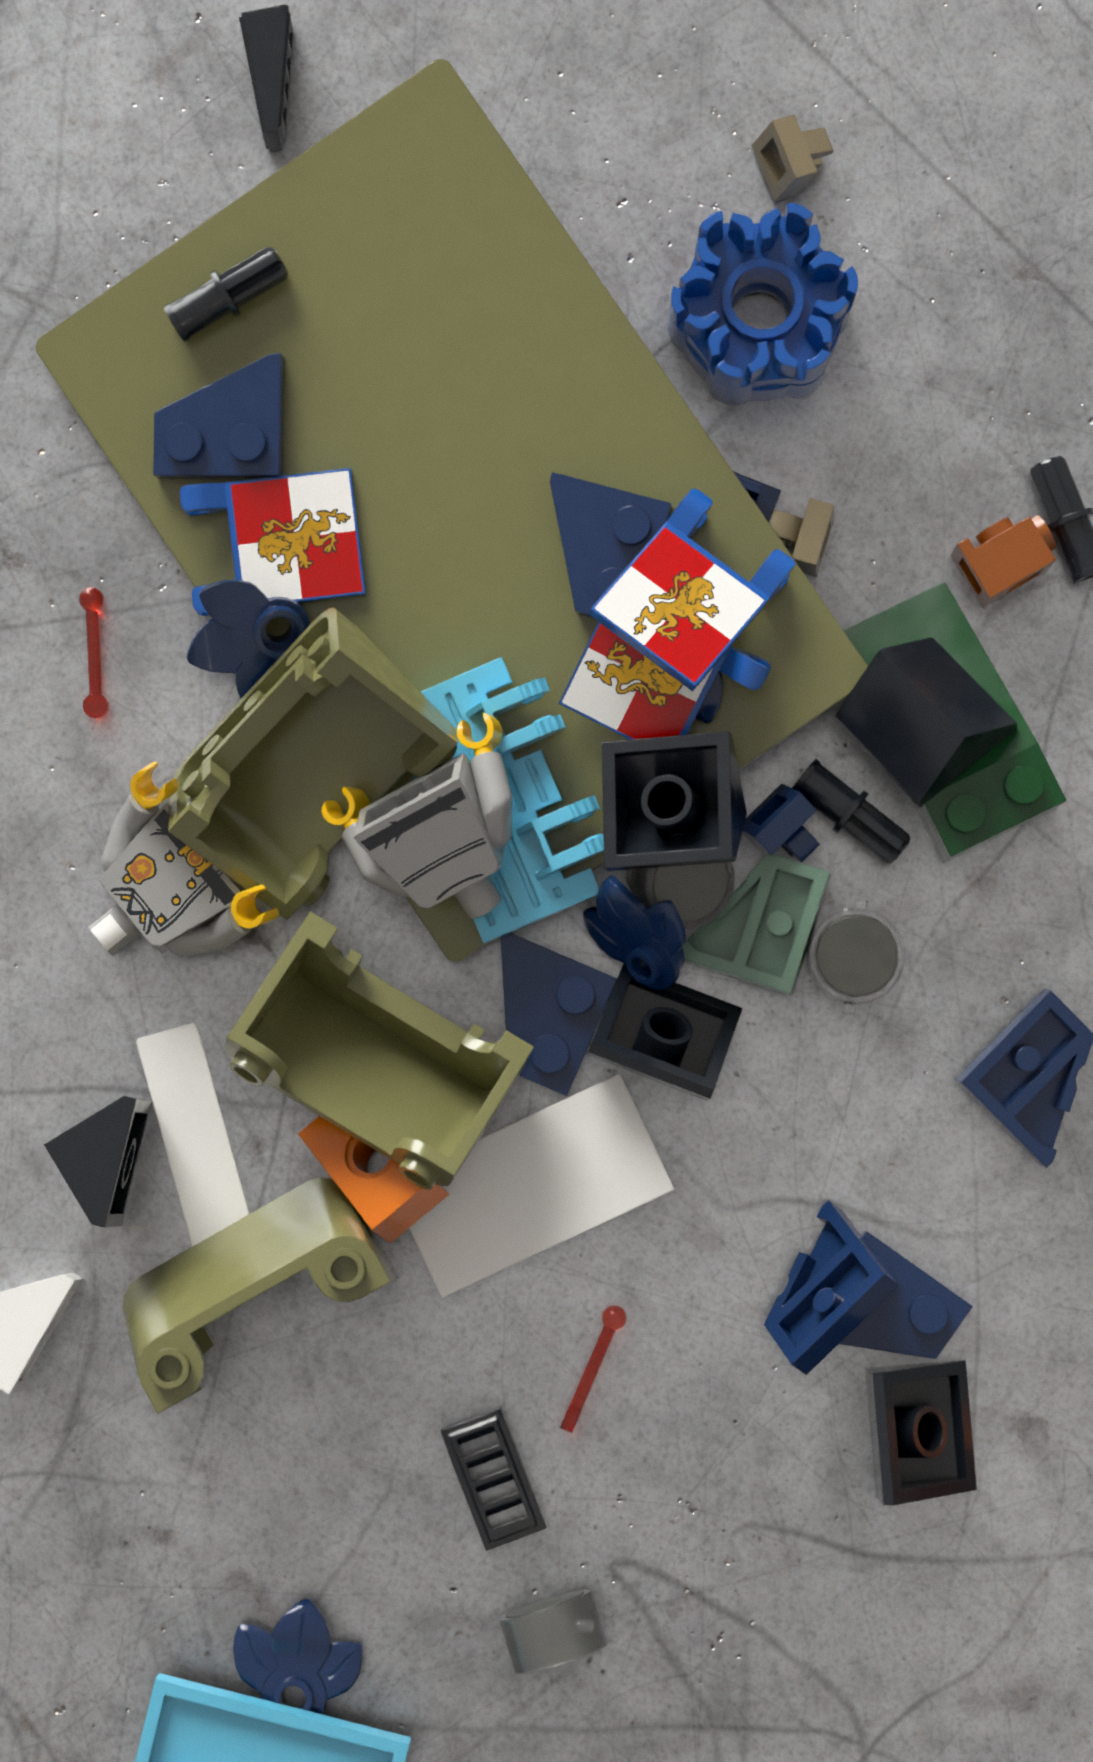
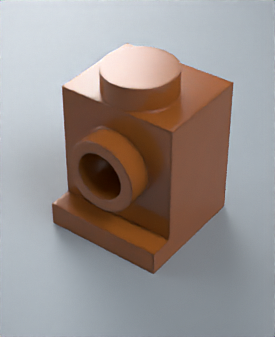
M1037 515L1032 519L1029 516L1014 526L1009 517H1006L976 536L980 544L978 547L974 548L969 538H966L956 545L951 554L982 608H985L1047 572L1056 561L1051 551L1056 549L1057 545L1050 529L1040 516Z

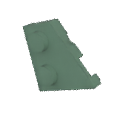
M767 854L747 874V879L734 892H730L713 911V914L686 940L682 947L685 962L792 996L831 878V873L778 855Z

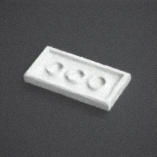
M618 1074L480 1138L451 1184L447 1187L443 1186L450 1195L409 1229L442 1299L675 1189L621 1074Z

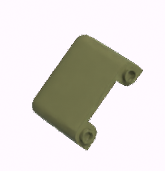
M335 607L328 608L306 628L182 762L173 779L176 778L178 780L179 788L175 794L169 797L168 832L243 888L249 889L261 884L264 885L266 889L259 892L256 897L270 908H277L279 914L288 920L302 904L306 907L314 904L324 893L330 880L329 875L326 874L328 853L342 839L345 828L343 825L328 823L323 818L321 810L326 800L338 802L343 814L346 815L349 809V802L342 793V787H356L363 790L370 804L379 800L406 771L415 778L424 776L453 758L458 743L456 729L354 622Z
M310 911L228 1034L225 1051L232 1059L229 1067L238 1077L254 1086L261 1087L265 1082L399 1164L398 1171L416 1186L431 1190L434 1184L447 1187L451 1184L509 1095L534 1047L507 1030L496 1043L482 1041L481 1037L485 1030L473 1023L467 1032L360 967L363 955L351 949L347 957L344 958L342 952L332 944V939L337 933L338 928Z
M316 1178L305 1182L141 1275L129 1285L124 1295L123 1312L141 1385L157 1414L204 1388L201 1383L205 1372L203 1357L207 1351L216 1345L206 1325L307 1268L320 1291L325 1296L338 1302H352L361 1299L399 1278L374 1231L367 1225L332 1178Z

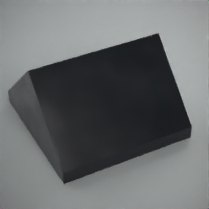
M933 637L879 649L835 715L837 723L919 808L1018 728L1017 722Z
M729 731L602 742L604 869L606 871L736 861L747 810L733 738Z
M623 963L590 1046L588 1056L708 1101L711 1099L742 1008L676 982L664 990L651 989L637 982L630 975L626 964Z
M123 1096L44 1144L92 1225L104 1228L122 1226L152 1101Z
M966 1360L865 1368L876 1497L883 1505H899L977 1490Z

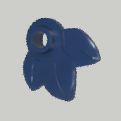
M218 581L204 587L199 592L204 609L213 619L208 620L195 633L189 645L186 658L189 664L209 672L235 673L237 691L240 698H242L310 625V621L303 607L292 599L286 597L267 598L256 585L248 581ZM275 618H284L289 622L288 630L280 636L270 635L266 631L268 623Z
M610 875L603 881L598 891L596 907L587 908L583 912L585 926L599 948L611 958L626 964L630 975L637 982L655 990L667 989L677 981L680 969L685 962L682 947L686 942V933L681 917L671 900H662L647 908L614 875Z
M304 1598L293 1605L280 1619L272 1634L256 1625L241 1623L234 1637L233 1652L238 1674L246 1684L262 1693L261 1698L264 1700L285 1705L282 1700V1691L286 1687L297 1686L304 1691L306 1696L305 1704L299 1709L322 1714L326 1701L349 1691L360 1674L362 1645L353 1641L331 1643L330 1632L324 1616L313 1601L308 1598Z

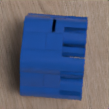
M787 203L784 216H781L780 211L776 207L765 213L761 217L760 223L755 224L749 217L734 212L732 213L730 224L723 223L722 211L709 215L699 227L695 257L690 269L680 277L679 288L673 286L668 325L670 339L673 345L685 354L695 372L706 382L711 395L723 404L734 406L748 401H770L783 397L803 398L812 394L820 386L826 366L836 347L838 337L847 325L858 288L857 273L853 266L845 272L841 271L844 259L833 252L822 250L820 247L821 236L818 224L811 225L813 214L802 205ZM753 292H764L773 295L782 303L786 311V320L771 329H756L741 321L733 308L743 296Z

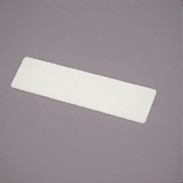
M196 1023L144 1036L136 1041L192 1247L249 1215Z

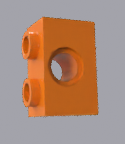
M320 1116L298 1133L371 1230L389 1244L450 1195L443 1186L434 1184L431 1190H427L411 1183L398 1171L399 1164L391 1159L381 1170L368 1173V1161L376 1150Z

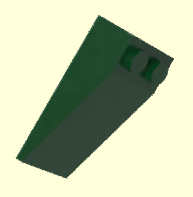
M946 582L936 585L843 630L868 666L879 649L933 637L1017 722L1018 728L922 807L919 808L913 802L943 864L1057 809L1067 801L1038 742Z

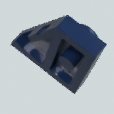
M271 353L154 412L153 476L158 479H261L283 476L285 357L281 353Z
M552 472L550 486L575 611L577 614L591 617L589 612L592 606L670 518L672 504Z
M507 934L501 937L506 1030L534 1047L520 1077L568 1096L617 978L515 934Z
M865 1231L862 1237L899 1286L839 1344L937 1359L973 1306L875 1236Z

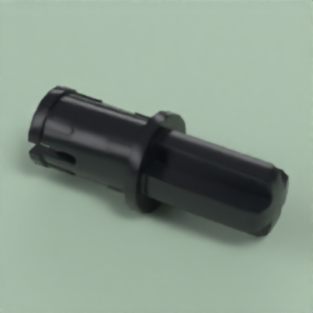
M266 247L220 275L216 270L210 273L211 280L171 304H166L164 310L179 336L186 342L193 335L230 313H233L235 317L241 315L239 307L285 281L288 277V271L277 251L273 247Z
M1062 456L1045 459L1030 469V475L1050 522L1047 526L1051 533L1054 532L1071 572L1073 584L1093 578V526L1089 518L1093 516V509L1085 508L1066 459Z
M815 759L797 780L792 789L801 792L815 809L836 824L832 829L835 833L838 834L842 829L885 864H891L896 861L910 842L909 834L865 800L869 795L866 791L859 795L822 766L819 760Z

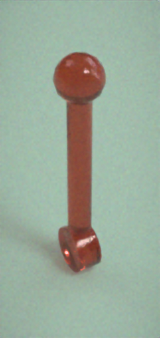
M88 587L79 596L80 605L86 610L89 695L83 701V710L89 717L100 719L106 716L109 711V702L102 695L98 609L103 605L104 596L96 587Z
M611 1305L602 1312L603 1329L560 1426L561 1429L572 1433L615 1331L621 1329L626 1324L627 1315L620 1306Z

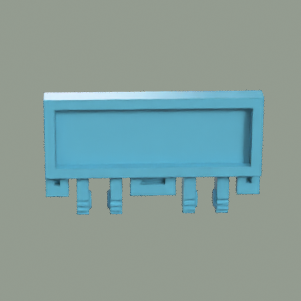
M500 657L423 690L421 693L450 721L455 729H457L458 724L462 720L468 722L472 731V739L474 742H479L487 734V725L484 721L483 713H487L499 721L498 715L523 704L528 705L543 698L550 689L544 677L524 683L521 686L489 698V693L513 683L503 658ZM561 714L544 716L532 722L531 725L508 735H505L502 729L501 742L493 749L494 752L502 755L512 793V837L504 846L502 866L495 873L488 876L502 899L490 912L473 919L485 944L595 897L600 889L592 868L565 878L562 870L603 853V834L599 833L583 840L581 844L558 854H555L547 833L572 822L578 823L592 817L594 812L600 809L595 795L540 817L537 811L563 800L545 756L540 749L515 760L512 753L566 728ZM457 737V750L453 758L464 753L470 762L475 757L474 750L465 747Z
M159 1673L154 1682L135 1762H406L411 1737Z

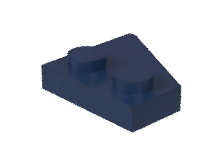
M1044 988L955 1080L1039 1165L1047 1168L1054 1161L1057 1152L1053 1148L1065 1111L1070 1112L1077 1091L1076 1077L1080 1068L1086 1064L1093 1043V1033L1051 990Z
M830 1200L821 1207L817 1218L823 1221L825 1226L810 1256L799 1252L788 1274V1284L783 1293L776 1298L764 1323V1326L791 1365L805 1375L815 1368L899 1286L843 1210Z

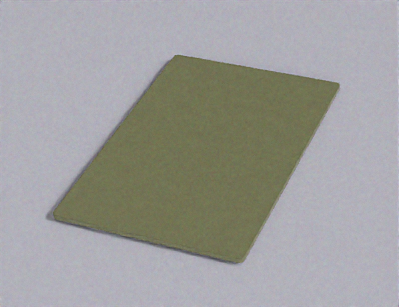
M437 59L428 64L47 332L36 343L38 356L195 587L210 585L223 580H236L228 511L189 516L181 507V488L191 484L228 483L253 479H158L153 476L154 412L271 353H281L285 357L283 476L351 468L366 595L298 604L307 613L310 624L328 608L335 607L354 622L420 692L500 657L503 658L513 683L489 693V698L521 686L524 683L545 677L550 691L543 698L528 705L523 704L497 717L504 734L508 735L531 725L532 722L544 716L561 714L566 728L550 737L512 752L515 760L540 749L545 756L563 800L537 811L540 817L594 795L600 806V809L594 812L592 817L578 823L572 822L547 833L555 854L577 846L591 836L599 833L603 834L602 742L629 739L558 704L598 621L592 617L577 614L575 611L550 486L552 472L669 502L672 504L670 516L691 489L700 490L713 503L711 509L707 512L705 524L690 539L749 582L768 556L776 549L783 551L794 560L452 65L444 59ZM266 247H273L287 268V279L239 307L241 315L235 317L233 313H230L184 342L168 318L164 306L168 303L171 304L211 280L210 273L216 270L220 275ZM796 561L793 570L789 573L790 576L787 584L766 604L732 645L769 662L771 670L762 687L758 690H751L722 673L723 693L717 714L710 723H705L695 718L687 734L729 731L732 734L739 770L846 698L868 667ZM275 618L268 623L266 631L270 635L280 636L288 630L289 622L284 618ZM406 771L381 798L414 780V777ZM604 852L562 870L565 878L592 868L594 871L604 864ZM454 895L431 908L419 907L410 897H406L447 959L455 962L462 961L486 945L480 937L474 920L468 917Z

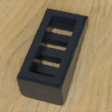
M278 5L241 13L242 17H239L266 149L269 148L270 152L283 150L286 132L294 31L288 5Z
M502 1406L441 1428L440 1432L486 1551L547 1528ZM496 1432L500 1443L465 1455L462 1447L463 1443ZM505 1455L509 1467L474 1479L471 1471L472 1467ZM514 1479L518 1491L483 1504L479 1492ZM523 1503L527 1513L526 1516L492 1528L488 1516Z

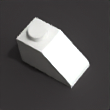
M67 1273L0 1292V1390L7 1394L20 1391L83 1278L74 1273Z

